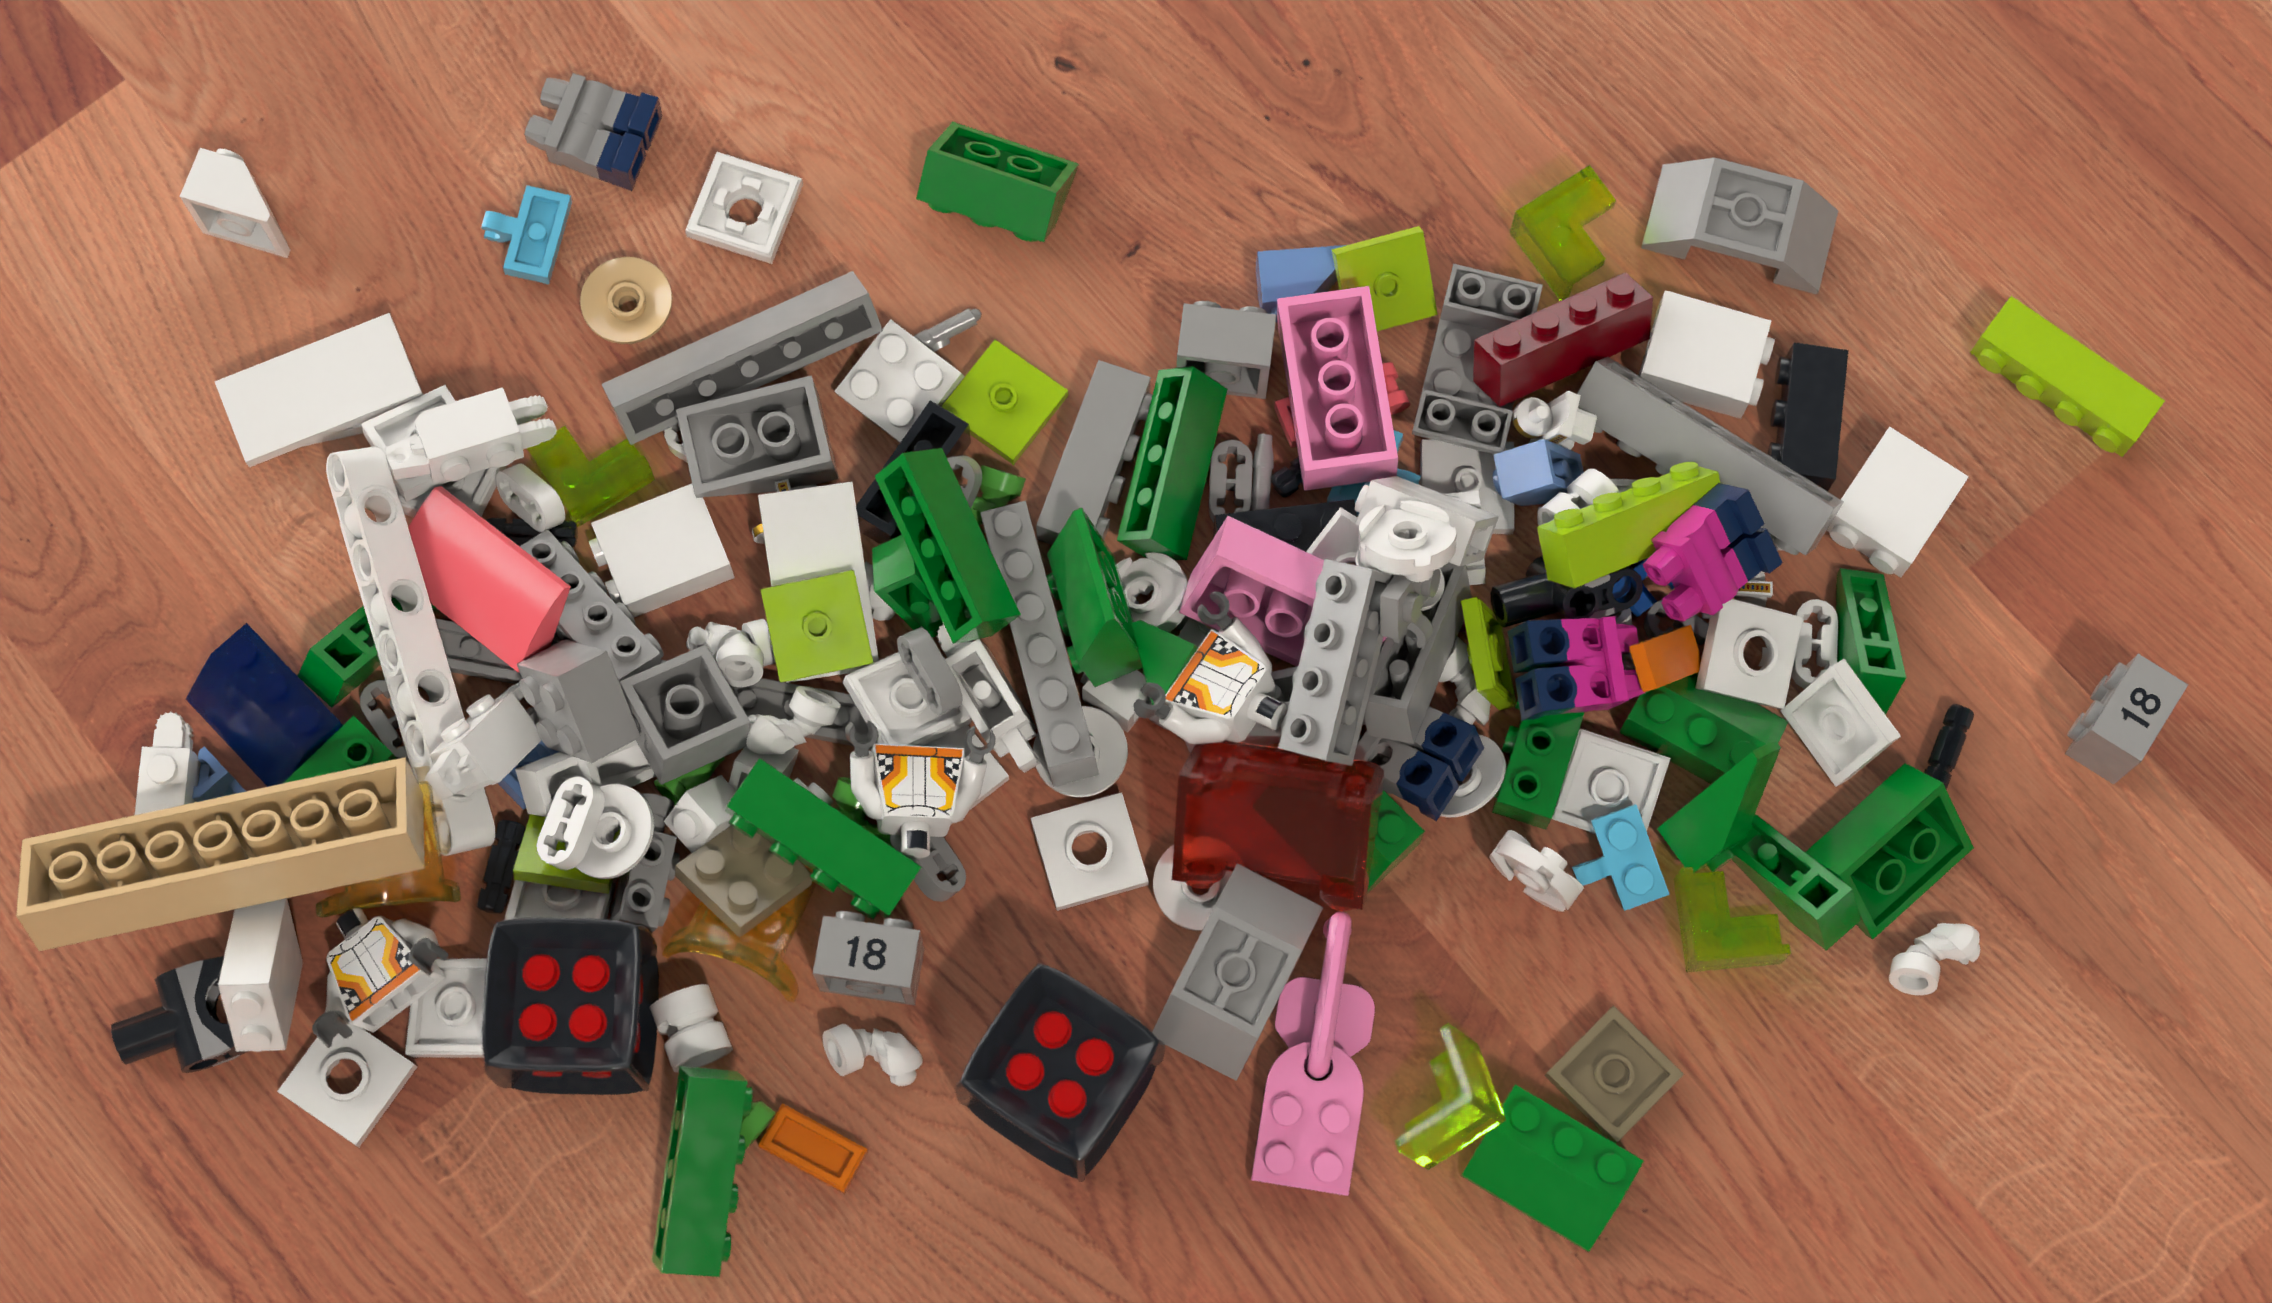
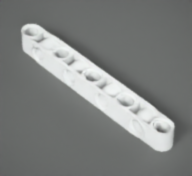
M377 446L330 453L326 462V473L340 520L341 531L409 763L423 792V806L436 848L442 855L448 856L491 846L495 839V825L484 787L469 796L456 793L441 800L436 795L435 789L429 785L425 778L435 763L429 754L444 741L440 736L441 733L455 722L465 718L386 456L382 449ZM365 508L375 515L377 522L367 516ZM391 597L396 598L400 602L403 612L393 605ZM418 686L427 692L429 702L420 696Z

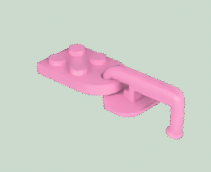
M1338 911L1334 913L1323 926V933L1327 941L1321 980L1305 977L1295 978L1284 986L1279 996L1275 1028L1289 1049L1276 1059L1267 1076L1251 1180L1339 1195H1349L1364 1093L1360 1071L1351 1057L1370 1042L1375 1005L1371 995L1365 989L1355 985L1343 984L1352 919L1346 912ZM1305 1071L1308 1073V1075H1309L1310 1077H1312V1078H1314V1079H1320V1078L1326 1076L1328 1073H1330V1075H1329L1325 1080L1315 1081V1080L1310 1079V1078L1306 1075Z

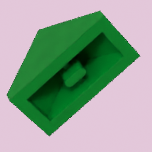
M1142 620L1132 622L1146 683L1153 682L1163 688L1166 695L1198 648L1195 644Z

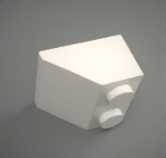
M200 148L180 198L202 233L288 258L291 250L244 159L227 149H218L217 152Z

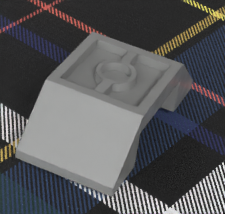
M1715 157L1664 164L1661 169L1641 248L1685 260L1690 247L1694 246L1774 267L1776 272L1773 283L1817 295L1838 210L1805 181Z
M1453 264L1413 426V435L1492 454L1504 451L1513 414L1514 401L1499 407L1473 382L1474 339L1537 312L1543 285Z
M1237 864L1211 912L1152 1033L1162 1040L1165 1045L1237 1081L1323 907Z

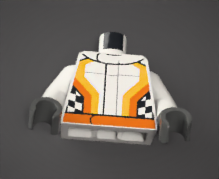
M1214 591L1209 596L1219 606L1220 613L1217 615L1211 614L1203 604H1200L1197 612L1199 619L1205 624H1217L1221 628L1219 633L1215 630H1210L1166 695L1163 688L1153 682L1146 683L1140 689L1144 695L1149 696L1153 700L1154 705H1149L1141 699H1137L1133 704L1134 711L1139 717L1151 718L1154 715L1158 716L1159 723L1190 744L1216 743L1224 740L1239 743L1246 739L1256 723L1276 730L1281 726L1283 718L1287 714V705L1274 699L1277 689L1271 675L1272 664L1262 646L1237 617L1232 619L1227 613L1230 605L1227 597L1221 592Z
M869 720L867 722L869 730L867 737L862 741H856L854 736L855 725L850 722L845 728V736L854 745L855 750L850 754L852 793L867 816L877 820L880 833L901 835V853L911 859L929 856L930 836H946L951 823L962 821L980 796L987 767L984 755L992 751L996 744L993 731L991 730L990 740L986 746L976 747L972 744L975 726L971 727L966 734V742L971 751L969 756L964 757V748L875 744L878 739V730Z
M359 908L349 910L338 918L336 925L345 940L328 952L326 960L330 972L327 975L325 1013L317 1018L312 1027L313 1033L327 1048L332 1046V1040L338 1033L345 1039L352 1035V1029L348 1026L349 1021L353 1025L374 1033L446 978L443 971L434 961L438 957L445 960L449 954L439 947L436 935L431 929L407 919L392 921L381 915L368 921L364 912Z

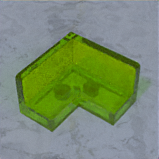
M1590 165L1516 210L1509 231L1560 301L1570 296L1573 284L1602 267L1606 259L1582 227L1612 209L1616 199Z
M563 426L557 430V434L550 441L541 442L539 445L525 449L545 482L559 495L566 514L571 521L576 522L577 528L655 480L649 462L644 455L641 456L633 444L630 445L628 439H625L593 460L588 461L566 426Z
M1692 867L1681 868L1673 879L1686 972L1781 964L1791 955L1790 944H1782L1778 913L1730 918L1724 871L1693 874Z
M1449 1023L1440 1028L1447 1050L1429 1061L1443 1100L1404 1124L1406 1133L1394 1141L1400 1153L1427 1170H1430L1506 1121L1478 1043Z

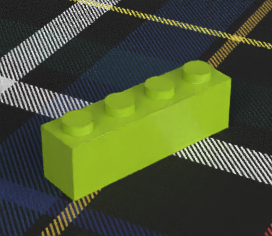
M2010 296L1970 352L1977 358L1983 368L1995 374L2000 373L2013 382L2021 394L2029 399L2041 401L2054 410V414L2060 421L2070 426H2077L2092 436L2094 443L2107 452H2115L2121 457L2137 441L2165 402L2164 399L2012 296Z
M1696 462L1679 463L1670 468V473L1661 477L1639 479L1631 484L1632 488L1621 493L1603 494L1595 497L1592 505L1582 509H1567L1556 513L1553 521L1537 527L1547 579L1571 588H1577L1649 558L1656 551L1651 539L1661 531L1667 532L1669 526L1720 483L1719 472L1699 467Z

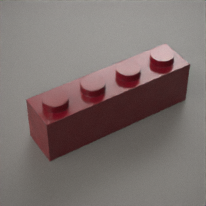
M1625 272L1474 339L1473 382L1501 407L1594 365L1598 360L1611 357L1649 340L1653 296Z

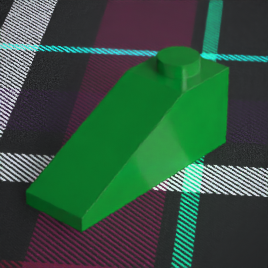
M1840 568L1837 573L1836 612L1838 617L1837 662L1845 659L1886 715L1906 680V674L1884 574Z
M391 597L393 605L403 612L400 602L396 598ZM431 604L432 610L434 611L436 607ZM364 606L360 607L309 649L297 675L331 708L363 683L381 665Z
M1776 740L1749 753L1657 828L1690 875L1707 866L1713 873L1735 857L1731 849L1746 838L1781 747Z
M1755 814L1746 838L1731 849L1735 855L1732 861L1795 927L1827 951L1861 921L1853 889Z

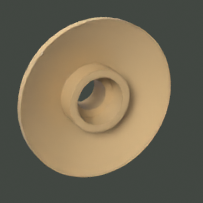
M620 257L609 260L592 271L583 285L580 306L587 325L599 337L617 344H632L652 337L664 326L672 309V291L667 278L654 264L636 257ZM627 301H633L637 304L636 308L630 312H623L621 310L622 304Z

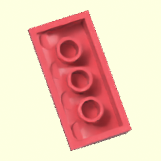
M442 486L435 487L425 499L408 527L430 603L519 673L518 663L551 647L571 586Z

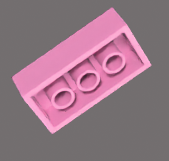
M1369 286L1277 299V324L1304 491L1370 482L1375 479L1396 476L1398 454Z
M1227 516L1190 574L1179 613L1205 624L1199 619L1197 609L1200 604H1203L1211 614H1219V606L1211 600L1209 595L1214 591L1221 592L1229 601L1230 606L1227 613L1231 619L1237 617L1257 638L1264 652L1294 666H1299L1305 641L1304 630L1311 617L1316 596V581L1322 572L1324 560ZM1205 624L1218 631L1221 629L1217 624Z

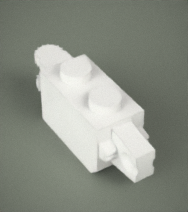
M502 387L420 412L414 422L416 434L385 447V453L391 474L395 480L430 474L433 485L445 481H458L465 478L468 474L487 468L507 466L514 460L524 458L523 449L539 445L541 442L550 441L557 434V429L553 420L544 418L538 421H531L532 419L541 418L547 412L548 406L544 397L535 395L508 402Z
M944 624L939 626L940 629L937 631L938 636L936 637L939 639L938 642L942 644L941 648L947 656L945 661L960 686L963 699L962 704L986 743L988 744L990 740L989 735L992 730L996 738L993 750L1000 758L1010 752L1016 764L1024 773L1040 764L1039 759L1028 740L1037 735L1034 731L1037 727L990 649L980 639L953 644Z
M519 683L509 687L496 699H493L490 694L480 698L467 708L466 711L469 717L466 720L461 719L441 733L440 736L444 741L429 754L435 763L425 776L427 782L435 789L436 795L441 800L456 793L469 796L483 787L499 783L542 741L536 728L539 719L534 707L525 710L519 702L524 697Z
M170 711V713L165 712L164 715H160V718L157 719V724H155L157 729L154 730L153 747H142L135 815L196 802L192 796L194 786H198L201 762L198 760V755L192 750L193 740L191 738L194 736L192 734L193 729L176 712L172 713Z

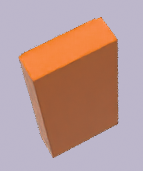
M1691 625L1676 628L1629 646L1643 692L1660 688L1699 672L1701 656Z
M783 1103L758 1145L761 1150L843 1194L846 1193L868 1153L867 1148Z

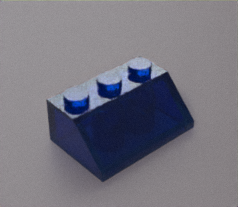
M247 623L209 655L186 697L190 705L267 787L283 784L343 726L333 713Z

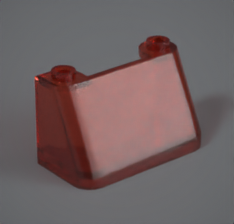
M1228 740L1196 744L1178 775L1172 880L1186 882L1187 885L1194 888H1209L1215 882L1220 881L1227 871L1233 872L1236 865L1239 864L1264 877L1319 885V897L1327 902V905L1332 909L1339 911L1362 910L1368 892L1383 792L1384 770L1377 764L1353 759V764L1350 766L1280 748L1241 742L1236 743Z

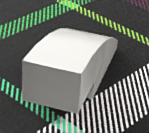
M636 740L593 763L558 752L515 769L528 814L547 817L560 785L567 779L582 777L598 787L608 784H622L632 787L656 777ZM577 796L573 805H577L583 797Z

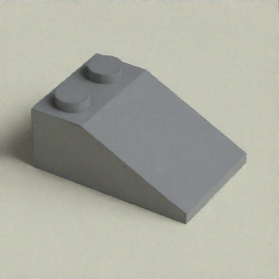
M812 375L676 409L696 498L777 491L775 482L785 479L789 480L790 488L839 479L820 396Z

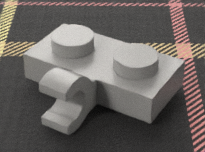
M1439 569L1433 570V576L1424 582H1413L1404 575L1395 574L1380 595V636L1392 638L1394 642L1400 643L1407 630H1411L1417 636V647L1421 649L1425 647L1433 634V627L1428 618L1421 613V608L1427 598L1434 597L1440 583Z

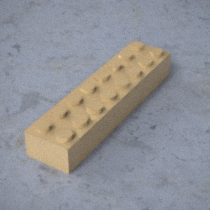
M406 757L23 839L16 916L37 949L43 951L425 869L423 792Z

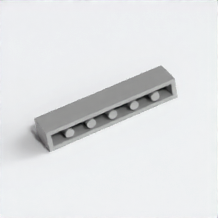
M851 271L601 385L630 445L679 424L676 409L754 390L882 332L883 329L868 291L855 273Z
M1609 357L1594 363L1577 393L1581 395L1578 408L1597 416L1594 432L1602 433L1604 430L1618 439L1616 445L1626 453L1635 457L1644 455L1657 463L1655 469L1660 474L1670 473V468L1676 464L1696 462L1699 467L1718 471L1720 483L1749 489L1765 523L1761 528H1766L1771 535L1775 536L1773 542L1790 554L1798 555L1801 552L1806 556L1813 551L1844 501Z
M1026 500L980 512L989 548L1021 614L1010 623L1052 785L1056 787L1097 776L1099 772Z

